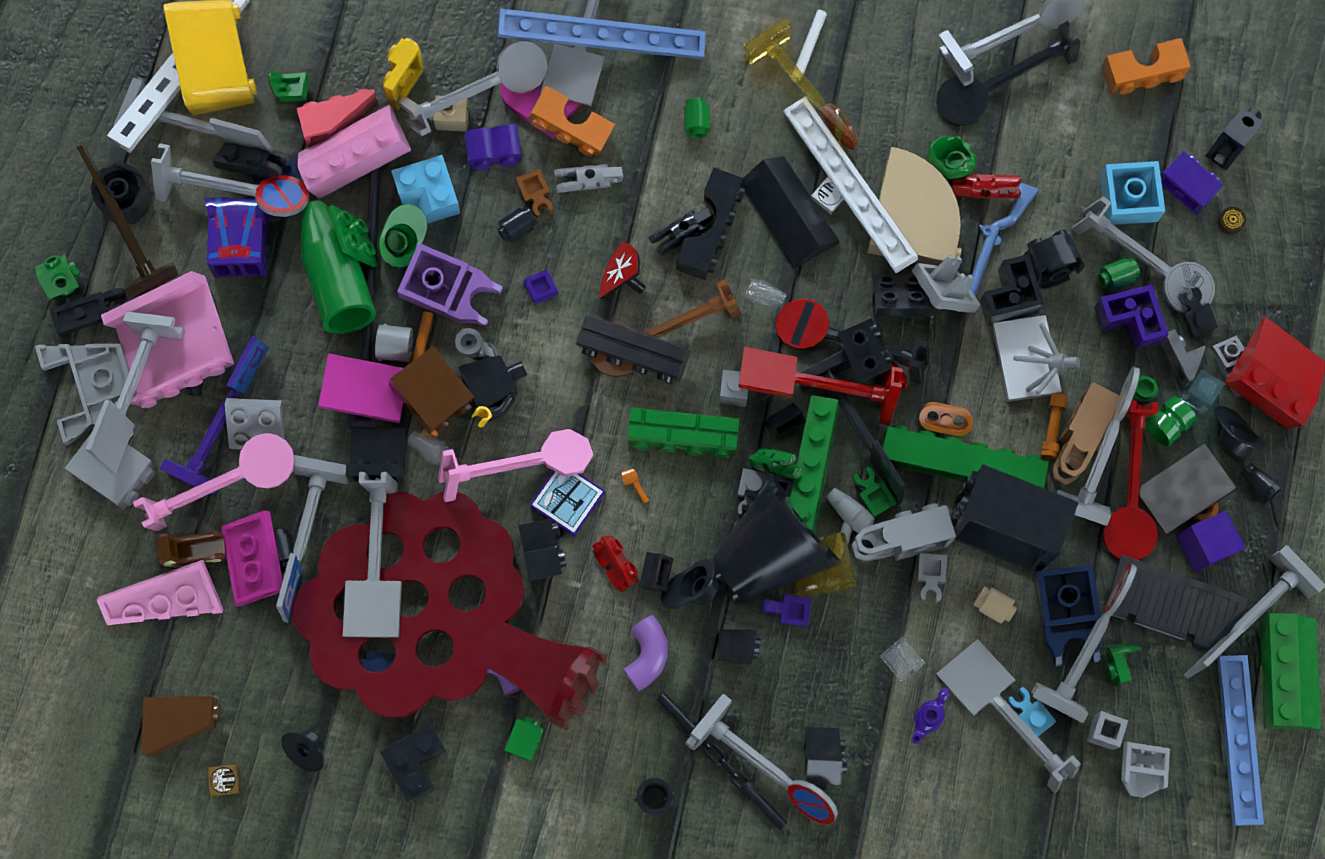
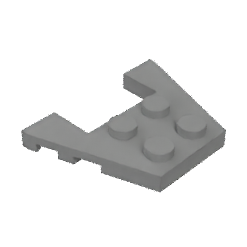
M121 344L35 346L40 366L44 371L70 363L84 411L57 420L65 445L71 444L95 426L105 400H110L117 406L130 371Z

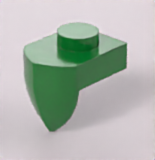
M273 71L268 74L270 89L280 102L306 101L310 77L307 73L282 74L278 71Z
M1116 644L1106 648L1108 661L1106 672L1108 678L1113 680L1115 686L1131 681L1125 655L1142 650L1141 647L1130 644Z

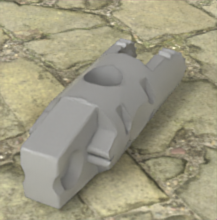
M607 164L554 170L555 177L559 179L575 177L576 180L574 182L558 184L556 186L557 193L610 187L611 183L622 182L623 180L622 167H608Z

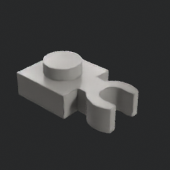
M743 468L737 496L745 498V500L738 506V516L742 515V504L750 506L754 500L751 497H745V489L752 490L758 494L765 485L768 473Z
M918 554L917 582H925V586L919 594L920 601H925L927 591H932L935 594L936 603L941 600L942 593L937 585L945 584L947 555Z

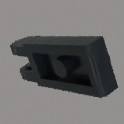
M224 143L213 159L214 166L218 169L270 178H279L282 173L280 168L286 166L289 162L288 156L281 151L273 150L271 152L230 143Z
M117 288L104 293L98 292L51 308L50 312L57 334L63 336L103 322L102 314L125 304L121 303L108 308L106 302H113L125 297V290Z

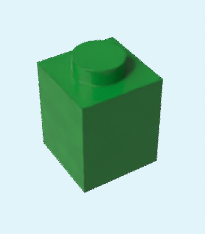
M526 716L524 720L516 719L505 752L533 762L544 734V729L539 727L541 722Z

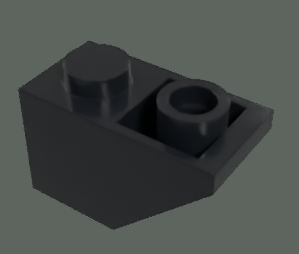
M722 629L717 661L751 665L753 658L757 659L760 651L761 638H756L757 630Z

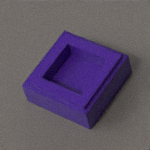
M548 269L523 279L534 305L559 295Z

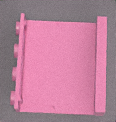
M190 271L101 315L104 325L116 328L129 369L141 343L139 340L141 335L134 334L123 322L126 311L174 317L176 321L173 327H181L185 330L182 340L158 337L156 345L152 346L138 382L137 394L131 400L130 404L140 406L141 408L153 407L157 404L158 400L174 397L180 393L179 390L185 387L197 386L203 382L202 379L208 376L220 375L225 372V368L234 365L204 275Z

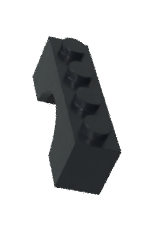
M713 167L704 190L703 200L712 208L715 214V222L706 233L697 237L685 238L676 261V270L706 280L708 273H714L718 259L715 258L718 249L723 250L728 236L724 234L727 225L732 226L737 213L733 211L736 202L741 203L746 188L742 187V177Z

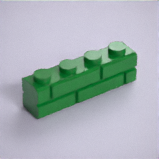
M631 408L627 444H631L632 448L636 450H648L649 446L660 447L659 451L665 453H675L676 449L687 450V454L701 456L703 452L714 453V457L730 458V455H735L739 418Z

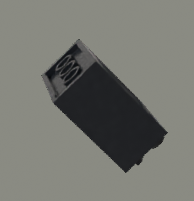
M982 464L978 471H972L956 496L954 503L957 504V507L950 513L956 535L954 540L1030 571H1042L1060 555L1079 502Z

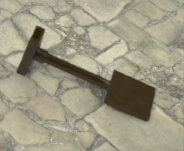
M84 141L78 142L77 149L101 195L104 197L106 207L137 264L135 267L140 277L124 285V290L129 299L178 276V270L173 262L154 269L151 261L146 259L117 201L108 192V187Z

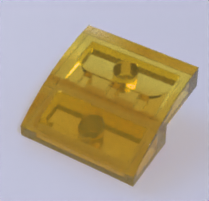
M840 532L819 538L821 543L826 541L842 563L837 567L795 582L798 597L808 598L856 587L845 533Z

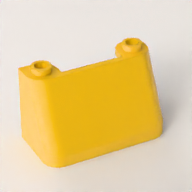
M202 0L164 4V12L184 103L191 114L194 116L255 103L253 95L257 94V88L254 78L249 79L246 73L236 27L237 19H241L238 3L233 4L232 0Z

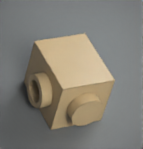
M468 98L434 113L430 120L434 121L436 130L467 131L469 116Z

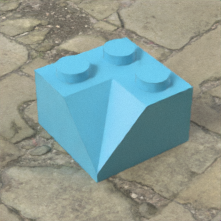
M443 155L391 170L402 205H414L421 209L426 216L427 224L460 214L458 201Z
M1159 161L1105 165L1099 175L1102 196L1112 202L1104 214L1105 217L1111 220L1110 223L1118 225L1158 222L1165 212Z

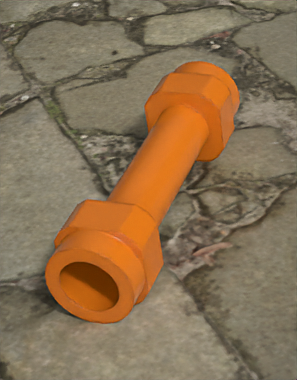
M1052 393L1048 408L1051 409L1046 441L1042 443L1040 455L1046 459H1057L1060 445L1057 443L1062 411H1065L1067 406V396L1061 393Z

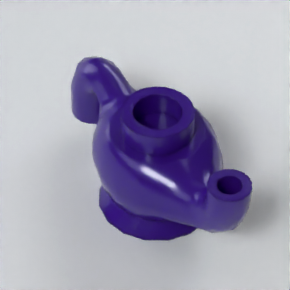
M947 688L941 689L935 700L926 701L916 710L914 715L915 731L911 738L914 744H919L924 736L936 731L943 723L945 717L944 702L950 696V691Z

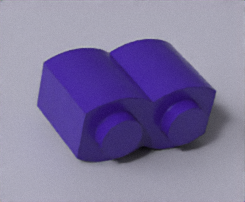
M500 125L492 128H477L465 131L470 168L483 171L495 164H501L502 167H512L517 162L522 161L517 125Z

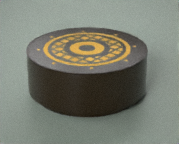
M1237 207L1224 209L1218 217V226L1226 234H1237L1246 224L1244 212Z

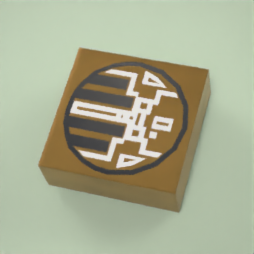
M237 764L208 768L211 797L240 794Z

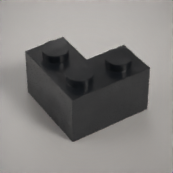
M1029 254L1003 260L998 269L1003 287L985 291L980 299L987 326L996 322L1038 314L1044 305Z
M551 519L518 525L529 581L562 574L561 568L567 566L563 550L558 551L555 540L561 539L558 523L552 524Z
M430 723L380 751L408 803L411 804L435 790L422 765L444 753L446 749Z

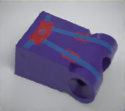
M255 196L240 199L205 197V205L209 216L207 265L214 277L267 276V225L271 215L258 207Z

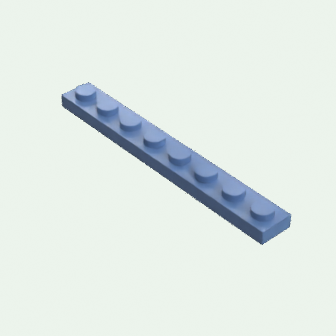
M500 9L498 11L497 37L693 59L704 58L705 31Z

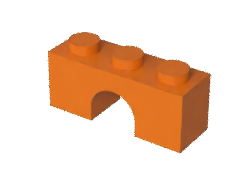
M1182 38L1156 44L1151 53L1153 65L1151 66L1139 64L1132 50L1108 55L1102 64V69L1110 94L1118 92L1120 94H1127L1135 90V88L1143 86L1145 88H1152L1160 82L1169 80L1170 83L1182 80L1191 67Z
M545 86L528 117L532 121V125L543 131L546 129L551 131L563 143L568 144L570 142L578 146V150L587 156L594 155L597 157L615 124L593 111L587 121L582 124L569 122L564 115V107L569 98Z

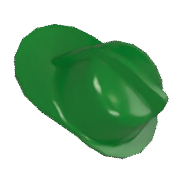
M409 204L400 205L392 210L379 236L378 247L384 261L391 266L399 268L408 266L418 244H422L428 225L426 216L421 209Z

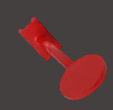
M1131 401L1124 416L1129 418V428H1131L1126 507L1113 512L1108 525H1104L1102 531L1105 546L1118 559H1120L1121 555L1141 560L1148 556L1155 548L1158 538L1157 525L1153 518L1144 510L1138 508L1143 429H1145L1146 418L1158 414V403L1156 402L1142 406L1136 405V401Z

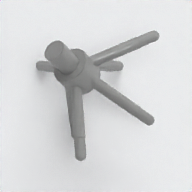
M1040 323L1039 326L1053 354L1029 346V351L1046 358L1013 357L1014 361L1048 364L1050 371L1026 387V392H1030L1038 387L1036 394H1040L1057 373L1061 378L1068 368H1079L1080 366L1079 357H1067L1066 354H1059L1044 323Z

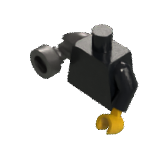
M463 329L456 335V349L462 356L471 357L475 362L461 365L458 368L466 387L474 396L473 402L477 409L473 413L472 418L475 416L481 417L482 420L478 423V426L484 427L488 421L504 417L515 402V396L518 394L514 381L527 376V373L521 361L506 367L500 352L490 342H482L481 335L474 329Z

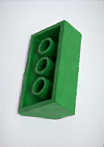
M1269 613L1260 618L1264 728L1321 730L1316 619L1299 614Z

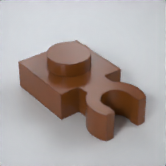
M541 169L516 177L517 185L525 203L533 202V214L537 219L540 218L538 209L542 206L547 207L550 214L553 213L551 201L544 198L550 195V190Z

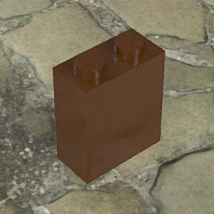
M433 346L395 374L389 381L390 387L429 435L435 431L438 434L450 426L449 420L457 414L461 417L472 408L471 403L474 396Z

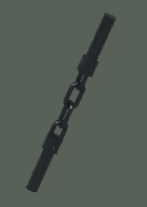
M664 692L658 697V702L685 729V733L690 737L691 732L698 724L695 721L692 722ZM705 739L701 743L704 746L703 751L705 755L715 765L722 766L731 775V782L781 830L787 824V821L759 793L760 790L742 771L735 770L727 762V756L716 743L708 742ZM712 746L722 756L718 758V761L708 752V750L712 749ZM739 775L746 781L742 786L735 780L739 778Z

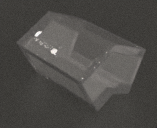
M904 637L900 638L880 655L881 659L902 683L925 664L924 660Z

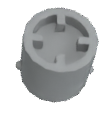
M387 324L379 325L375 343L376 359L380 362L387 360L409 363L413 347V329L388 326Z

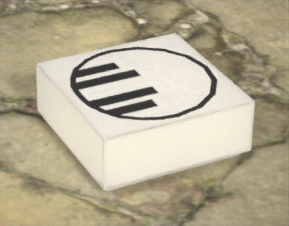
M829 177L811 195L812 200L830 214L844 200Z

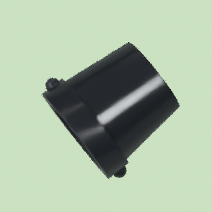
M650 778L639 786L637 797L634 798V801L638 803L643 812L649 815H660L670 808L673 796L676 793L672 791L671 786L666 781L660 778Z

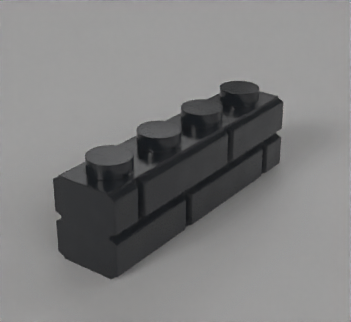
M588 314L585 316L582 329L576 341V345L582 348V354L592 358H596L597 354L607 357L606 362L619 367L622 366V363L632 365V371L642 375H647L648 371L658 374L656 379L672 384L673 380L681 381L691 352L688 348Z

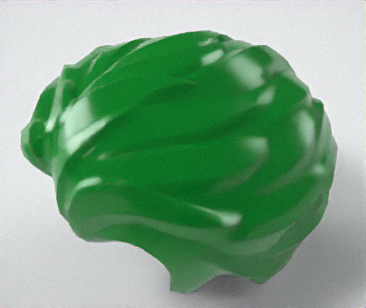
M943 135L931 143L927 153L928 162L946 179H956L970 175L977 163L976 155L971 152V146L958 136L947 137Z

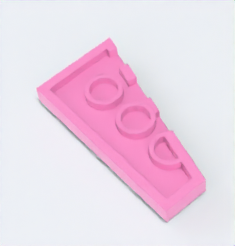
M203 560L97 598V603L107 625L142 622L146 619L159 618V620L170 619L174 616L187 615V617L198 616L202 613L217 614L223 613L224 610Z

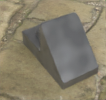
M1174 329L1168 332L1169 335L1163 340L1161 346L1182 388H1184L1194 380L1206 346L1187 353L1184 339L1182 336H1178Z

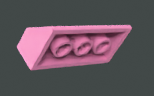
M389 104L299 152L298 169L307 190L320 199L411 151V148L394 110Z

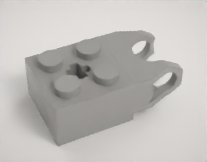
M935 503L922 507V512L912 514L911 510L903 511L896 514L895 519L862 529L855 537L851 547L854 557L862 561L878 560L894 556L897 561L916 556L919 553H928L947 548L956 538L947 505L938 507V504ZM861 541H870L873 548L864 547Z

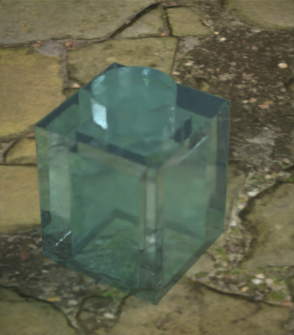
M1201 369L1195 375L1194 380L1188 385L1181 399L1204 413L1212 406L1225 383Z

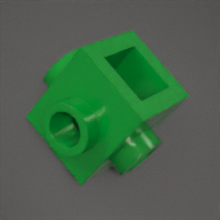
M66 254L49 257L43 264L35 267L37 279L48 299L59 295H68L75 288L79 287L77 277L81 276L80 271L74 261L69 262Z

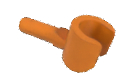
M634 469L622 471L621 476L624 486L633 484L643 504L650 501L641 487L637 472Z

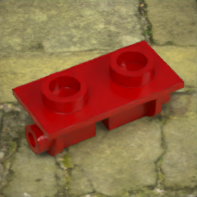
M612 535L602 536L600 541L592 545L594 549L592 552L602 568L612 564L613 568L607 571L606 575L614 588L618 589L620 593L629 588L628 584L640 582L635 565L631 561H627L623 554L624 548L617 538H613Z

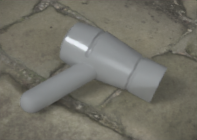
M834 488L826 498L844 520L834 550L838 558L842 559L845 555L852 530L859 533L862 529L872 526L875 518L856 500Z

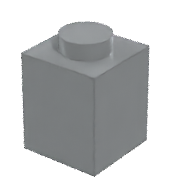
M723 370L719 404L746 407L748 389L738 388L739 371Z
M1100 711L1094 714L1086 741L1110 750L1118 749L1121 747L1128 720Z

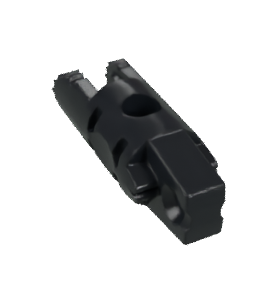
M709 207L697 213L692 210L648 238L654 244L669 236L671 241L661 246L658 250L662 257L683 244L685 238L694 237L706 230L704 225L713 220L714 214Z

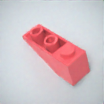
M360 89L351 95H336L327 101L320 103L308 102L303 107L297 108L307 145L312 146L356 122L378 103L374 89Z

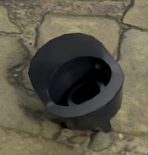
M1216 406L1214 410L1215 416L1222 425L1218 442L1228 456L1237 463H1242L1256 449L1261 450L1265 448L1264 441L1255 434L1239 414L1228 407Z
M708 559L700 560L670 579L667 591H662L661 593L663 605L669 609H677L689 602L696 605L709 603L723 587L722 581L714 575L715 566L713 562Z

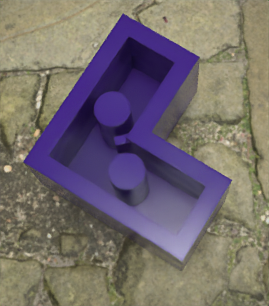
M1152 285L1101 297L1094 306L1102 332L1127 325L1135 350L1161 344L1169 335Z

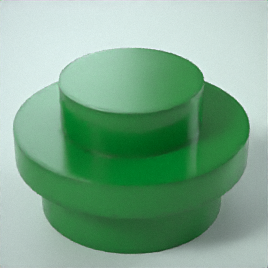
M1140 376L1133 398L1142 403L1152 401L1158 393L1156 382L1148 376Z

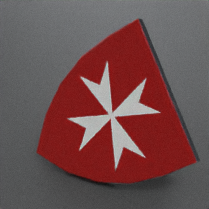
M621 242L606 266L600 286L599 298L601 300L625 284L639 294L646 288L645 284L635 278L640 273V257L637 250L629 243Z

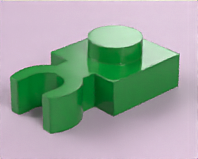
M867 467L865 472L868 475V480H861L856 473L853 476V481L858 487L864 489L859 494V497L866 509L875 518L896 506L897 502L883 480L877 484L875 483L874 471L872 468Z

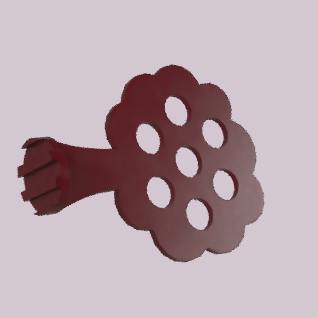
M406 492L386 495V503L383 504L382 534L398 536L404 544V552L401 559L395 565L388 568H380V581H401L402 584L406 582L420 583L428 591V602L423 611L415 616L405 617L400 615L399 637H385L394 643L396 656L391 666L382 672L367 671L362 667L359 660L362 646L373 637H343V621L335 613L337 598L345 591L346 581H366L368 579L371 514L369 524L345 527L337 531L324 544L319 556V576L306 582L297 592L292 605V620L297 631L311 643L309 658L313 670L326 685L337 690H356L361 702L374 714L387 718H401L421 710L432 697L445 701H457L475 694L485 683L490 669L523 691L542 710L551 723L564 730L570 729L567 722L573 715L581 717L586 708L582 701L588 691L593 694L595 693L599 685L596 673L600 663L606 665L607 655L591 646L581 647L550 641L518 630L507 624L519 612L523 605L525 594L522 577L513 566L515 558L514 543L508 531L497 521L483 518L477 504L467 495L457 492L456 500L448 502L444 501V492H439L424 501ZM446 528L453 530L460 538L458 554L453 559L443 563L431 561L426 557L424 552L426 538L438 529ZM473 576L479 578L486 587V596L483 603L472 611L456 609L449 599L452 585L462 577ZM440 631L447 633L454 642V651L447 663L439 667H430L420 662L417 656L419 641L430 632Z

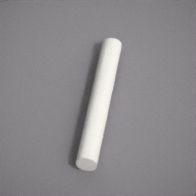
M817 10L791 77L795 82H801L827 15L823 10Z

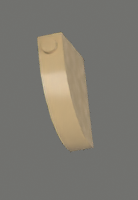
M891 147L879 202L917 254L918 260L914 263L939 266L949 255H952L954 259L960 256L962 248L957 247L960 235V213L957 200L950 185L942 174L923 158L906 150ZM870 238L867 253L883 256Z

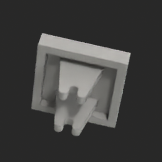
M949 255L939 266L922 263L915 265L912 272L916 276L918 284L929 297L930 303L935 308L975 313L980 307L979 302L969 289L974 281L973 276L968 275L966 277L963 273L960 274L958 272L962 262L960 256L954 259L952 255Z
M226 399L225 413L229 449H242L248 440L264 433L275 434L285 440L282 401Z

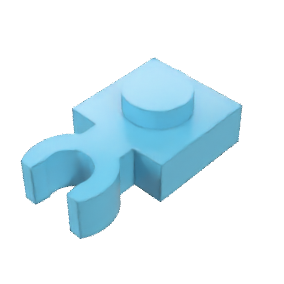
M1022 687L1018 690L1023 697L1022 702H1016L1012 696L1007 699V702L1012 708L1021 711V714L1018 716L1038 737L1057 721L1040 700L1032 704L1029 692Z

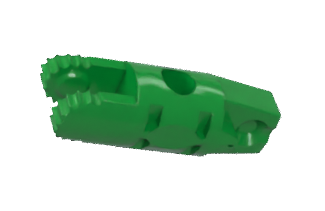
M760 449L754 455L748 457L751 467L764 473L792 479L800 478L803 473L801 467L793 465V462L797 459L796 454L773 449Z

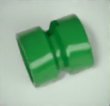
M1172 396L1160 407L1161 412L1158 411V414L1150 416L1145 424L1149 434L1165 447L1171 446L1181 436L1183 430L1187 431L1197 421V417L1191 407L1176 396Z

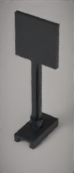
M844 349L800 373L840 380L837 374L850 368L851 363ZM799 384L803 392L812 388L811 386ZM831 391L834 398L838 399L840 408L859 439L870 451V461L880 478L886 484L897 505L901 504L905 484L879 441L873 440L872 435L846 393Z

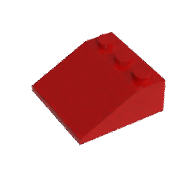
M1264 317L1226 379L1225 384L1284 428L1301 427L1305 425L1317 404L1325 373V361L1268 318Z

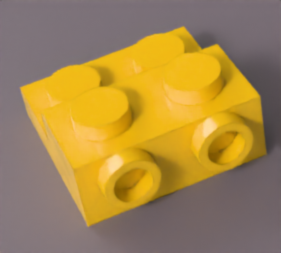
M401 38L397 45L394 44L391 47L387 56L391 71H388L385 75L383 87L388 105L390 104L397 111L400 108L397 101L408 96L425 69L419 45L410 38Z

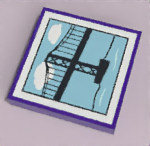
M553 471L531 502L530 508L545 518L551 519L553 523H558L560 528L575 537L606 491L581 474L563 476Z

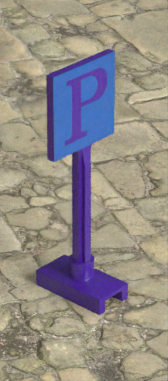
M251 337L227 383L231 387V391L225 396L194 457L190 458L187 466L165 459L160 467L161 470L194 487L210 481L209 478L201 473L206 466L205 461L226 423V399H237L239 392L245 395L269 346L256 337ZM214 491L210 494L215 496L217 491Z

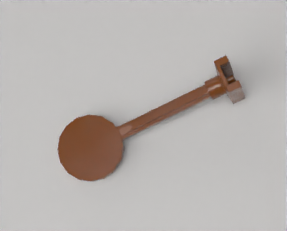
M725 279L716 283L719 295L709 299V302L642 333L659 338L713 312L716 314L726 309L731 318L742 313L735 298L733 299L732 291ZM618 324V325L624 326V327H626V328L632 329V328L628 327L627 325ZM597 354L596 358L591 357L597 369L607 376L620 377L632 372V365L622 363V366L619 367L606 362L607 357Z

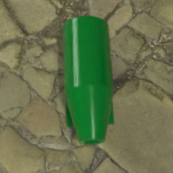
M323 201L309 202L300 211L301 259L323 328L331 334L355 332L370 324L376 316V310L359 263L361 261L373 268L378 265L374 256L376 253L375 248L367 235L368 227L362 219L350 215L345 210H341L333 205L328 207Z

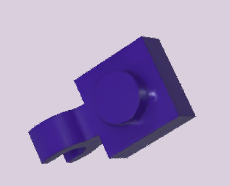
M783 595L782 602L764 599L760 613L780 615L779 623L806 628L809 621L811 599L791 595Z

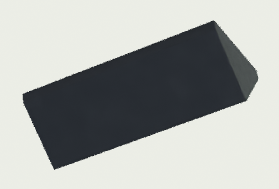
M784 156L763 159L743 178L742 187L746 188L745 193L794 269L839 244L840 241Z

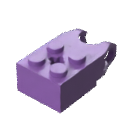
M419 243L397 293L399 298L460 324H476L486 328L488 320L473 310L470 305L471 299L479 292L501 294L503 286L491 281L481 270ZM435 276L438 277L439 284L430 286L427 280H433Z

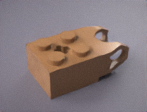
M1092 382L1081 395L1058 441L1063 446L1052 467L1053 480L1066 486L1074 482L1079 474L1086 469L1094 452L1099 450L1107 427L1115 416L1119 399L1118 394ZM1066 464L1072 466L1073 471L1068 469ZM1060 466V471L1068 474L1071 478L1064 479L1060 477L1058 467Z

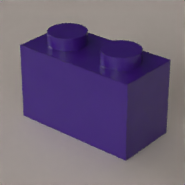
M1184 151L1161 174L1162 186L1196 216L1223 187V184L1214 173L1208 172L1194 156L1188 155Z

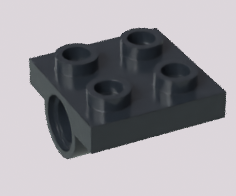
M914 274L908 276H872L873 316L930 317L931 305L929 297L918 284Z

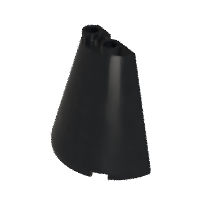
M774 476L768 479L713 556L714 575L720 581L722 579L726 581L730 586L728 588L730 595L737 602L741 599L747 601L837 567L842 563L826 541L821 543L790 504V496Z

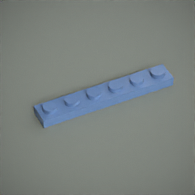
M1248 655L1217 657L1232 824L1233 826L1263 825Z

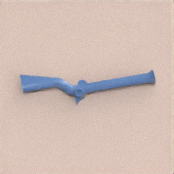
M1021 183L1019 185L1021 196L1020 198H1014L1007 217L994 222L991 226L979 224L982 232L981 235L985 241L972 274L974 281L969 288L975 297L993 247L1001 243V238L998 236L999 231L1011 227L1017 222L1038 194L1039 189Z

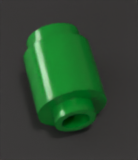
M690 98L684 106V132L694 139L704 138L711 131L710 106L704 98Z
M1123 258L1101 267L1100 274H1098L1099 284L1103 289L1112 292L1134 283L1140 277L1138 264L1132 258Z

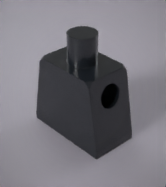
M1242 108L1205 156L1227 171L1263 125V122L1260 120L1262 118L1261 113L1255 108H1249L1248 110ZM1229 139L1236 143L1234 147L1228 144L1227 141Z

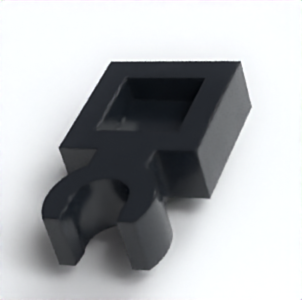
M1198 287L1191 288L1193 293L1191 300L1187 298L1186 293L1179 294L1180 302L1187 306L1188 309L1181 314L1191 338L1218 328L1210 304H1201L1200 302L1202 292Z

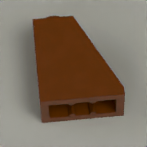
M212 696L144 697L141 754L147 757L156 756L216 728V720L221 718L220 703H217V699Z

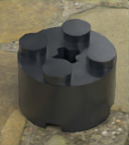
M115 163L113 164L114 166L106 169L105 167L102 168L99 172L108 187V192L117 201L128 224H136L147 213L151 205V190L138 170L129 164ZM93 179L91 183L93 200L102 214L108 220L114 222L106 207L104 197L101 195Z
M1067 230L1057 231L1052 237L1044 240L1042 238L1032 240L1027 244L1028 250L1024 253V255L1029 254L1038 286L1041 285L1043 289L1052 288L1070 280L1069 274L1076 271L1078 275L1085 267L1073 238L1068 234Z

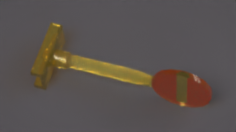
M786 17L743 45L747 51L744 54V58L749 64L766 53L772 59H776L809 100L822 111L825 122L835 138L848 150H853L857 147V136L846 116L837 106L824 102L821 94L784 52L781 43L791 37V23Z

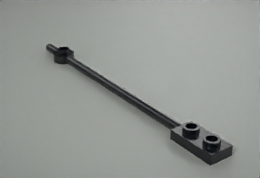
M389 162L370 172L367 235L375 248V258L377 256L380 173H383L388 168ZM365 264V281L374 304L376 266L373 268ZM373 321L362 328L361 360L370 362L372 360ZM349 414L348 427L350 429L377 428V419Z

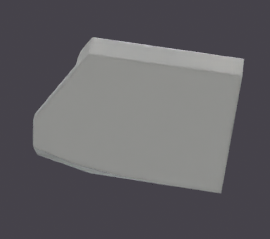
M1124 742L1121 781L1130 796L1144 798L1159 789L1168 787L1170 748Z

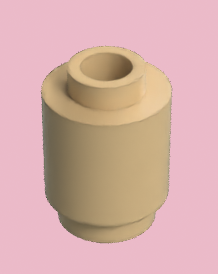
M985 586L973 604L979 608V612L1000 624L1004 620L1009 622L1017 607L1013 606L1014 599L993 587L989 589Z

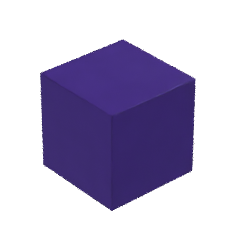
M1227 511L1194 524L1176 536L1195 573L1245 549Z

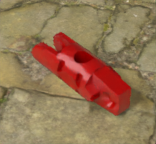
M967 175L953 179L952 191L954 195L972 198L1016 199L1021 196L1019 187H1016L1020 185L1021 177L1019 175Z

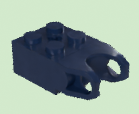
M1093 564L1037 571L1033 574L1043 639L1052 655L1054 667L1062 666L1065 643L1069 639H1078L1085 644L1096 621L1101 617ZM1063 589H1067L1068 594H1073V599L1069 600L1070 604L1061 599V594L1064 593ZM1101 640L1091 656L1092 662L1101 661Z

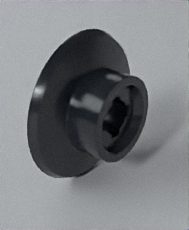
M305 730L301 733L289 732L283 735L281 739L282 748L292 762L310 772H318L323 768L324 757L322 751L324 745L316 734Z

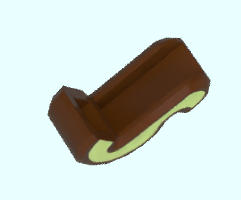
M208 532L179 538L166 533L158 536L156 539L158 563L163 567L181 568L201 560L204 563L209 562L212 564L221 562L226 558L224 535L220 532Z

